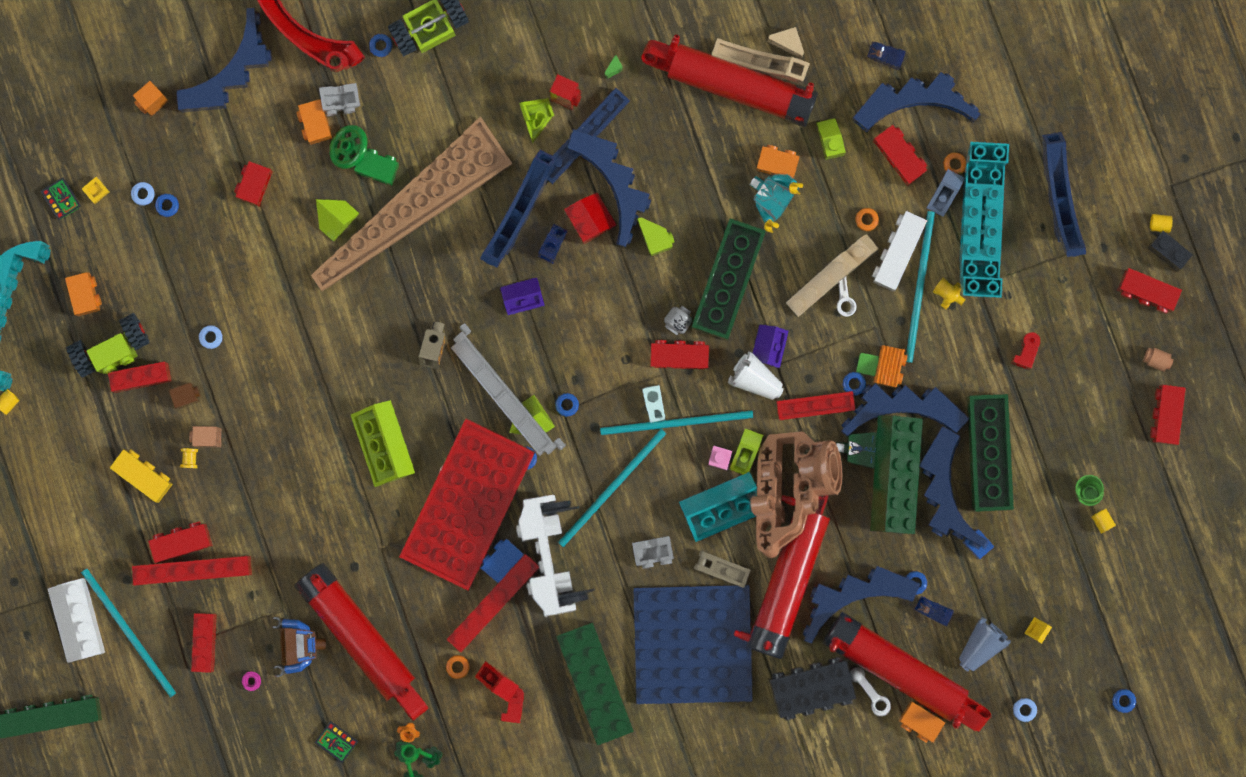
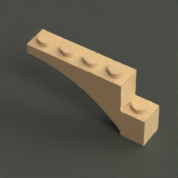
M718 38L712 55L800 85L803 84L810 64L794 57L765 53Z
M867 234L836 257L790 298L786 304L798 317L801 316L879 248Z

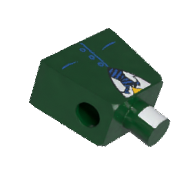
M877 432L848 435L847 443L836 442L839 453L846 454L847 463L875 469Z

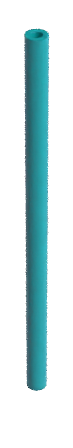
M927 211L926 217L927 222L925 224L906 351V362L908 363L913 362L935 216V212Z
M753 411L602 427L600 431L601 435L748 419L753 418Z
M662 429L656 433L558 541L562 547L571 540L666 435Z
M88 569L82 571L81 574L170 698L174 696L176 692L90 571Z

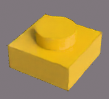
M95 177L82 188L94 204L109 193V190L98 177Z
M1034 617L1025 634L1042 644L1052 627Z

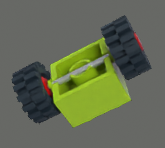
M431 0L403 15L402 17L409 29L408 31L401 19L388 25L387 27L403 57L417 50L411 37L414 38L421 53L454 37L455 33L448 18H450L455 29L469 22L460 1L440 0L445 9L443 12L438 1Z
M135 313L119 320L124 331L123 334L120 333L87 350L81 340L66 347L72 364L82 378L94 371L108 375L110 372L117 371L116 367L120 365L127 366L133 363L134 358L138 357L135 350L150 343Z

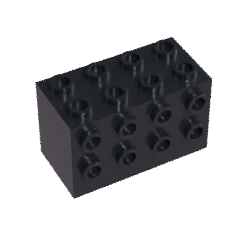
M836 657L829 659V663L826 664L817 662L810 664V668L803 669V667L791 669V673L784 674V672L772 674V678H768L778 716L787 721L795 719L796 714L802 713L803 716L814 714L815 709L821 708L822 711L833 709L834 704L839 703L841 706L852 704V700L856 699L846 660Z

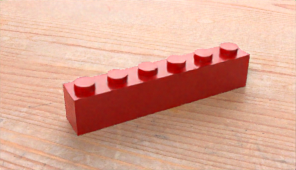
M525 554L447 640L459 652H462L540 566Z
M251 556L132 566L133 585L252 575Z

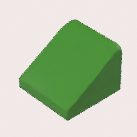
M617 55L614 56L605 71V78L607 79L623 70Z
M860 353L856 372L875 376L879 356Z

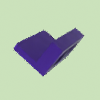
M537 278L501 287L507 315L545 306Z
M760 324L753 354L763 364L780 368L789 331L775 326Z

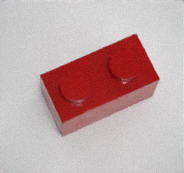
M249 161L248 165H244L241 175L243 178L241 183L238 182L236 185L235 197L260 207L273 171Z
M486 661L475 675V678L507 702H509L519 687L502 671Z

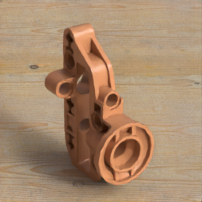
M804 432L771 434L761 446L758 455L757 496H752L751 509L757 516V548L766 557H776L782 547L802 533L808 514H815L816 509H818V496L837 495L840 492L842 486V463L838 447L834 441L814 442ZM785 444H795L794 462L799 468V474H794L795 512L792 524L781 527V524L785 523V507L782 505V449ZM807 449H810L809 452L804 455V452ZM809 485L808 490L803 491L804 488ZM772 525L771 529L766 532L767 527Z

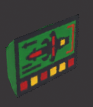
M63 177L40 191L58 220L67 217L81 207Z
M332 721L329 722L315 741V744L341 763L345 761L358 743L355 738Z

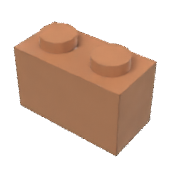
M193 427V431L189 433V441L195 447L221 448L222 429L218 427Z

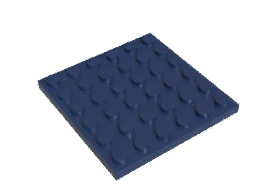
M745 585L744 588L740 586L634 588L637 704L752 701L751 649L746 647L748 641L733 635L735 630L750 634L749 585Z

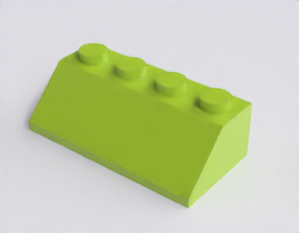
M391 400L374 404L351 414L375 487L415 473Z

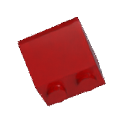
M598 192L564 209L565 214L583 244L617 226Z

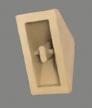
M796 27L769 36V43L802 59L804 51Z

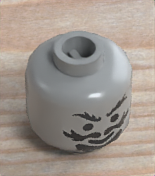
M683 306L680 309L672 307L664 319L665 327L676 335L678 333L684 334L693 322L692 317L689 316L691 312Z

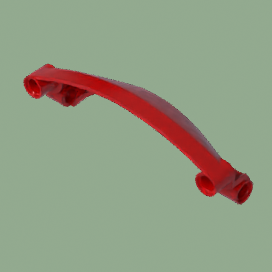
M257 0L270 21L293 45L331 71L340 72L344 68L347 70L364 60L365 56L354 41L333 40L307 30L292 18L280 0ZM339 58L340 63L338 66H331V60Z

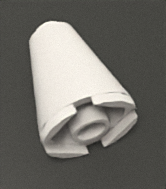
M748 351V355L744 354L733 369L735 375L734 377L730 375L728 381L734 387L771 400L778 399L784 390L782 388L783 384L750 351Z

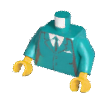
M789 174L770 175L765 181L755 176L750 183V186L758 191L754 201L765 223V231L773 233L772 226L775 228L779 227V224L773 221L781 217L793 196L800 194L798 192L799 187L803 188V184L797 183Z

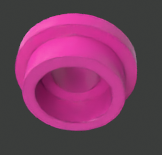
M247 672L242 678V685L248 691L257 690L261 685V677L256 672ZM251 677L255 679V683L253 685L249 684L248 682L249 678Z

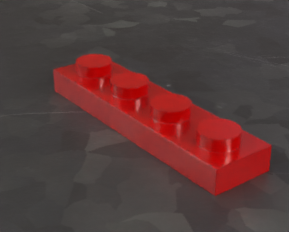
M853 391L776 402L779 421L855 411Z

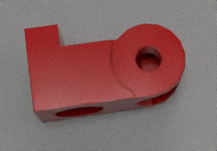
M1030 332L1022 338L1020 355L1013 356L1011 364L1027 370L1032 368L1040 345V337L1034 332Z
M518 687L515 694L509 700L507 713H502L501 721L521 723L524 692L521 688Z

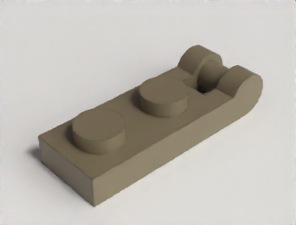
M699 552L698 556L700 558L698 563H695L693 569L744 588L751 571L750 569L706 552ZM707 560L712 561L710 568L704 567Z

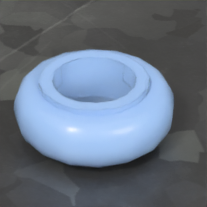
M146 182L135 184L131 190L132 200L138 205L150 204L154 198L153 187ZM142 188L148 191L145 199H140L137 195L138 191Z
M206 326L199 333V341L207 349L216 348L222 342V333L216 326ZM208 332H214L216 335V339L212 343H208L205 339Z
M1021 698L1014 704L1013 713L1019 721L1029 722L1036 716L1037 706L1031 699ZM1023 704H1027L1031 708L1027 716L1020 713V707Z

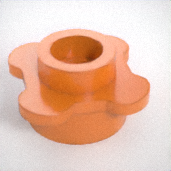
M407 723V725L397 728V732L400 733V738L404 742H412L420 736V732L415 729L413 723Z

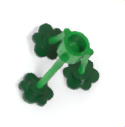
M410 742L396 743L395 747L397 750H395L394 754L399 757L400 762H405L408 772H405L403 777H424L422 774H418V771H412L411 762L416 761L420 754L424 756L422 762L426 764L427 768L432 769L435 765L440 764L442 751L437 750L435 746H432L430 749L426 748L423 751L421 748L416 749V746L410 744Z

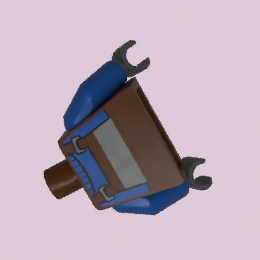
M279 617L272 618L279 621L278 626L271 627L280 629L282 664L274 667V669L280 668L281 674H276V677H280L285 673L301 672L311 664L312 659H316V650L326 649L325 638L316 639L315 631H310L308 625L294 619L282 620Z

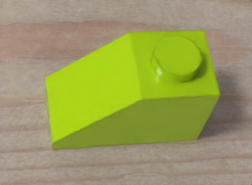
M836 119L817 122L825 160L844 156L846 152Z
M638 218V224L651 256L673 248L672 243H675L671 232L667 233L666 228L644 218Z
M748 429L744 430L730 470L740 474H746L750 471L763 435Z

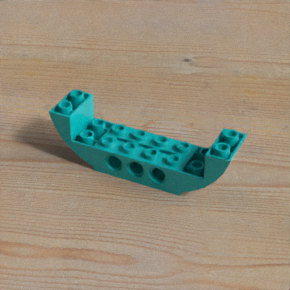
M970 142L963 186L959 259L960 284L963 296L1002 298L1003 278H1000L1004 179L1005 166L1008 164L1009 144Z
M42 241L17 245L0 256V331L2 327L4 328L7 321L6 311L12 305L11 294L12 291L16 290L18 280H16L17 274L23 268L22 258L44 264L45 260H48L51 250L49 245ZM0 371V391L10 389L13 378H11V373Z

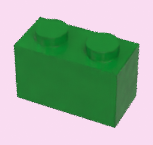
M368 148L354 171L356 174L392 186L399 163L396 162L395 157L390 155L382 157L378 155V151Z

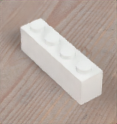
M907 211L904 215H899L896 225H898L896 233L892 231L888 242L891 244L888 250H883L880 257L883 260L880 267L876 266L872 277L875 278L873 283L893 292L896 290L927 220Z

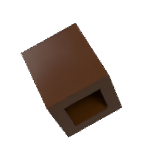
M193 383L169 390L176 409L198 403V397H201L198 386H194Z

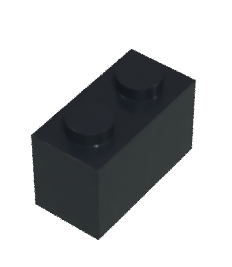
M1164 231L1158 233L1147 247L1176 272L1181 270L1193 256L1192 253Z

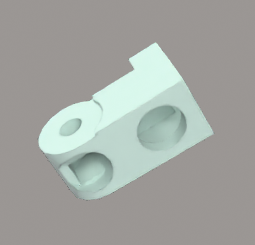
M655 385L642 388L650 423L665 420L660 386Z

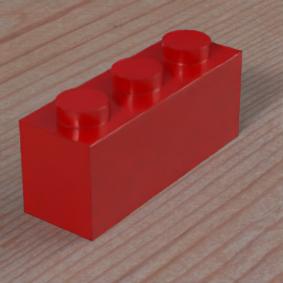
M557 74L550 89L551 101L570 110L574 106L577 107L581 100L579 84Z
M891 125L875 137L873 142L908 186L926 173L927 169L925 167H927V164L921 157L918 158L914 153L916 150L910 142L906 143L900 128H895Z
M1131 268L1125 270L1117 291L1121 292V296L1127 299H1132V297L1138 299V303L1147 307L1150 305L1155 306L1157 311L1164 314L1174 311L1182 292L1179 288Z
M655 340V343H651L650 368L708 370L709 345H705V342L694 341L693 345H686V341H674V344H666V340Z
M165 361L108 373L111 392L114 393L172 382L169 365Z
M1160 385L1159 389H1156L1155 400H1157V408L1154 407L1152 418L1155 419L1154 427H1151L1150 438H1153L1152 443L1179 445L1185 387Z
M199 521L189 524L190 528L185 530L179 527L172 529L171 534L165 536L164 533L153 535V539L149 540L148 543L154 563L163 562L213 546L207 525L201 524Z
M194 613L191 672H214L217 614Z

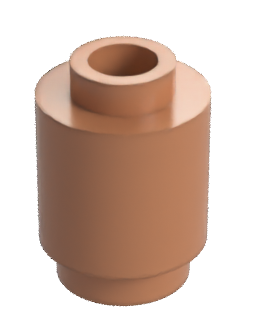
M1148 348L1143 362L1147 363L1150 367L1165 372L1166 369L1169 370L1171 368L1173 359H1171V354L1157 348Z

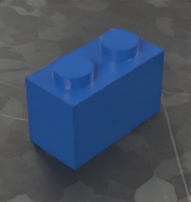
M508 539L505 541L500 540L494 547L495 553L492 556L488 554L482 561L483 566L481 569L497 583L524 556Z

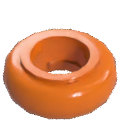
M960 153L947 155L943 164L945 171L949 169L961 175L965 172L966 158ZM952 159L960 161L961 166L959 169L954 170L950 167Z
M863 208L856 214V225L863 231H871L877 227L879 216L873 209ZM869 214L872 216L873 221L870 225H865L862 222L861 218L863 215Z
M461 655L450 657L446 663L448 675L455 679L465 677L470 669L468 660ZM456 661L463 664V670L460 673H455L452 670V664Z

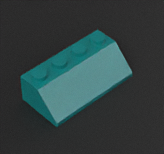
M750 472L680 501L679 504L695 542L756 517L751 509L752 496H757V486Z

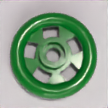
M347 125L341 128L332 138L329 153L331 161L338 168H352L363 159L368 141L366 133L361 127ZM351 133V137L346 138V134ZM357 138L360 139V144L356 143L355 140ZM342 141L340 148L337 149L339 142ZM341 154L345 156L342 161L339 159Z

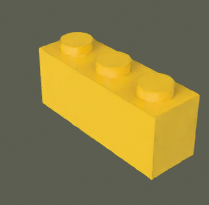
M123 449L110 469L154 502L159 503L173 485L169 482L170 478L163 472L158 474L154 471L155 466L148 461L143 463L139 460L140 455L132 449L129 451Z

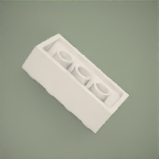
M78 579L49 588L48 592L67 663L105 653L86 579Z

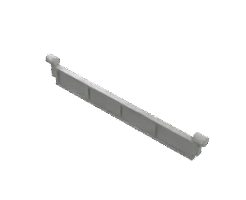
M466 324L461 325L459 329L462 332L453 339L456 344L451 347L455 354L539 456L544 452L550 454L557 447L559 450H562L566 446L560 438L554 442L467 338V335L471 332Z

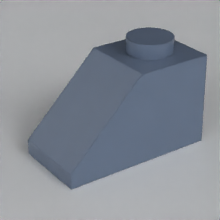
M948 169L931 198L927 209L944 217L965 178Z

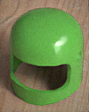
M1085 475L1077 481L1076 496L1079 502L1086 506H1094L1102 500L1104 487L1102 481L1097 476Z

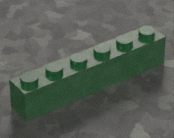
M91 694L81 696L79 701L69 698L63 699L62 704L57 705L52 701L43 703V707L40 708L30 705L25 706L24 711L17 712L16 708L5 710V714L0 715V739L102 720L99 697L93 698Z

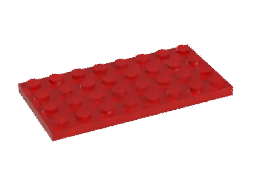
M466 418L399 557L469 591L535 451Z

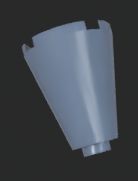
M983 617L978 620L959 658L961 667L966 671H975L1011 643L1010 640H1006L1008 638L1006 634L993 623L990 625L986 624L987 619Z

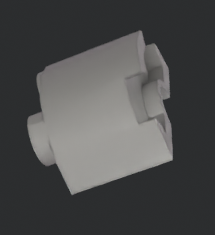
M356 83L339 87L319 88L322 108L326 116H333L341 111H344V114L354 113L355 108L360 106Z
M669 536L632 543L636 566L642 565V569L654 567L653 563L661 562V565L671 564L672 559H674Z

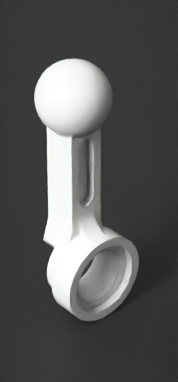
M845 277L838 283L840 297L836 307L840 315L851 316L856 311V303L848 296L847 279ZM844 301L849 302L851 305V309L848 312H843L841 309V304Z
M853 668L850 671L851 680L858 682L870 697L873 713L877 716L887 715L891 709L889 700L876 693L866 680L865 672L862 668ZM884 701L887 705L886 709L883 711L877 710L875 708L876 703Z

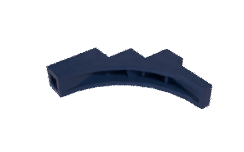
M255 8L246 9L244 36L238 51L230 63L207 82L177 91L178 110L181 113L227 109L226 103H229V94L225 90L248 88L247 82H250V72L246 71V69L269 67L268 61H272L271 51L267 50L265 45H259V43H262V33L258 32L261 18L260 13H257Z
M940 72L927 89L924 88L925 85L917 78L914 80L912 77L898 94L894 93L896 90L891 85L882 83L853 117L852 121L867 133L878 121L887 115L903 108L914 106L946 108L961 114L973 123L980 113L974 104L966 103L963 100L964 97L959 92L952 91V88L955 86L954 79L949 74Z
M572 130L566 150L580 155L590 162L608 182L616 199L619 213V233L616 245L626 247V244H630L633 236L630 233L631 228L636 225L638 220L636 212L644 213L645 210L649 209L651 199L648 198L650 194L628 187V185H632L635 174L632 173L633 168L612 162V159L615 160L618 154L617 143Z
M1062 132L1042 135L1044 175L1048 182L1049 204L1053 211L1055 236L1057 241L1061 242L1067 257L1086 254V247L1080 233L1072 200L1067 166L1066 141Z
M539 150L508 212L482 253L481 260L497 268L504 257L511 251L522 227L529 218L535 202L545 187L557 158Z
M875 383L873 386L869 384L861 392L864 395L861 399L866 405L861 404L854 411L856 415L852 420L848 418L841 425L843 429L840 432L847 437L858 426L878 417V415L909 413L928 417L944 425L950 431L957 433L969 418L936 387L932 390L928 388L922 395L924 399L921 400L906 385L903 388L899 386L891 394L894 396L891 398Z
M942 426L920 464L924 475L929 478L935 477L924 494L928 499L927 503L936 508L938 505L940 506L929 524L933 528L931 532L940 537L942 535L948 537L950 532L953 531L952 535L960 540L966 538L970 541L969 545L978 550L980 547L986 549L989 542L965 522L953 498L951 466L961 438Z
M877 566L876 569H871L868 579L871 580L870 584L848 575L847 578L843 577L840 583L841 593L821 584L818 587L814 586L810 597L813 598L812 602L819 606L818 608L814 607L810 618L813 620L810 626L806 625L803 636H805L804 641L812 643L824 623L839 609L854 601L867 597L890 596L913 602L920 583Z

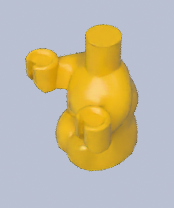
M944 277L933 290L934 294L943 298L940 306L946 310L950 303L957 302L962 305L966 300L960 296L961 284L957 282L953 286Z

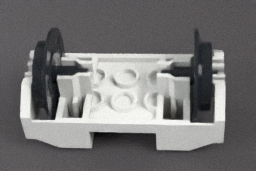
M554 495L523 500L524 508L519 520L520 525L516 526L518 537H522L523 541L538 538L539 542H535L537 554L541 553L542 561H539L541 573L545 572V576L530 579L531 583H527L529 595L533 594L535 601L544 610L545 616L576 610L574 602L589 600L588 594L595 591V588L571 592L573 589L570 573L554 574L547 536L562 534L557 513L579 509L580 507L572 506L570 500L556 502Z

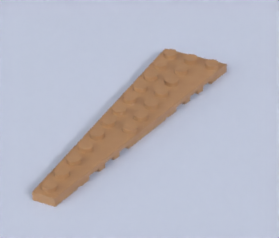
M481 116L311 275L322 292L513 165Z

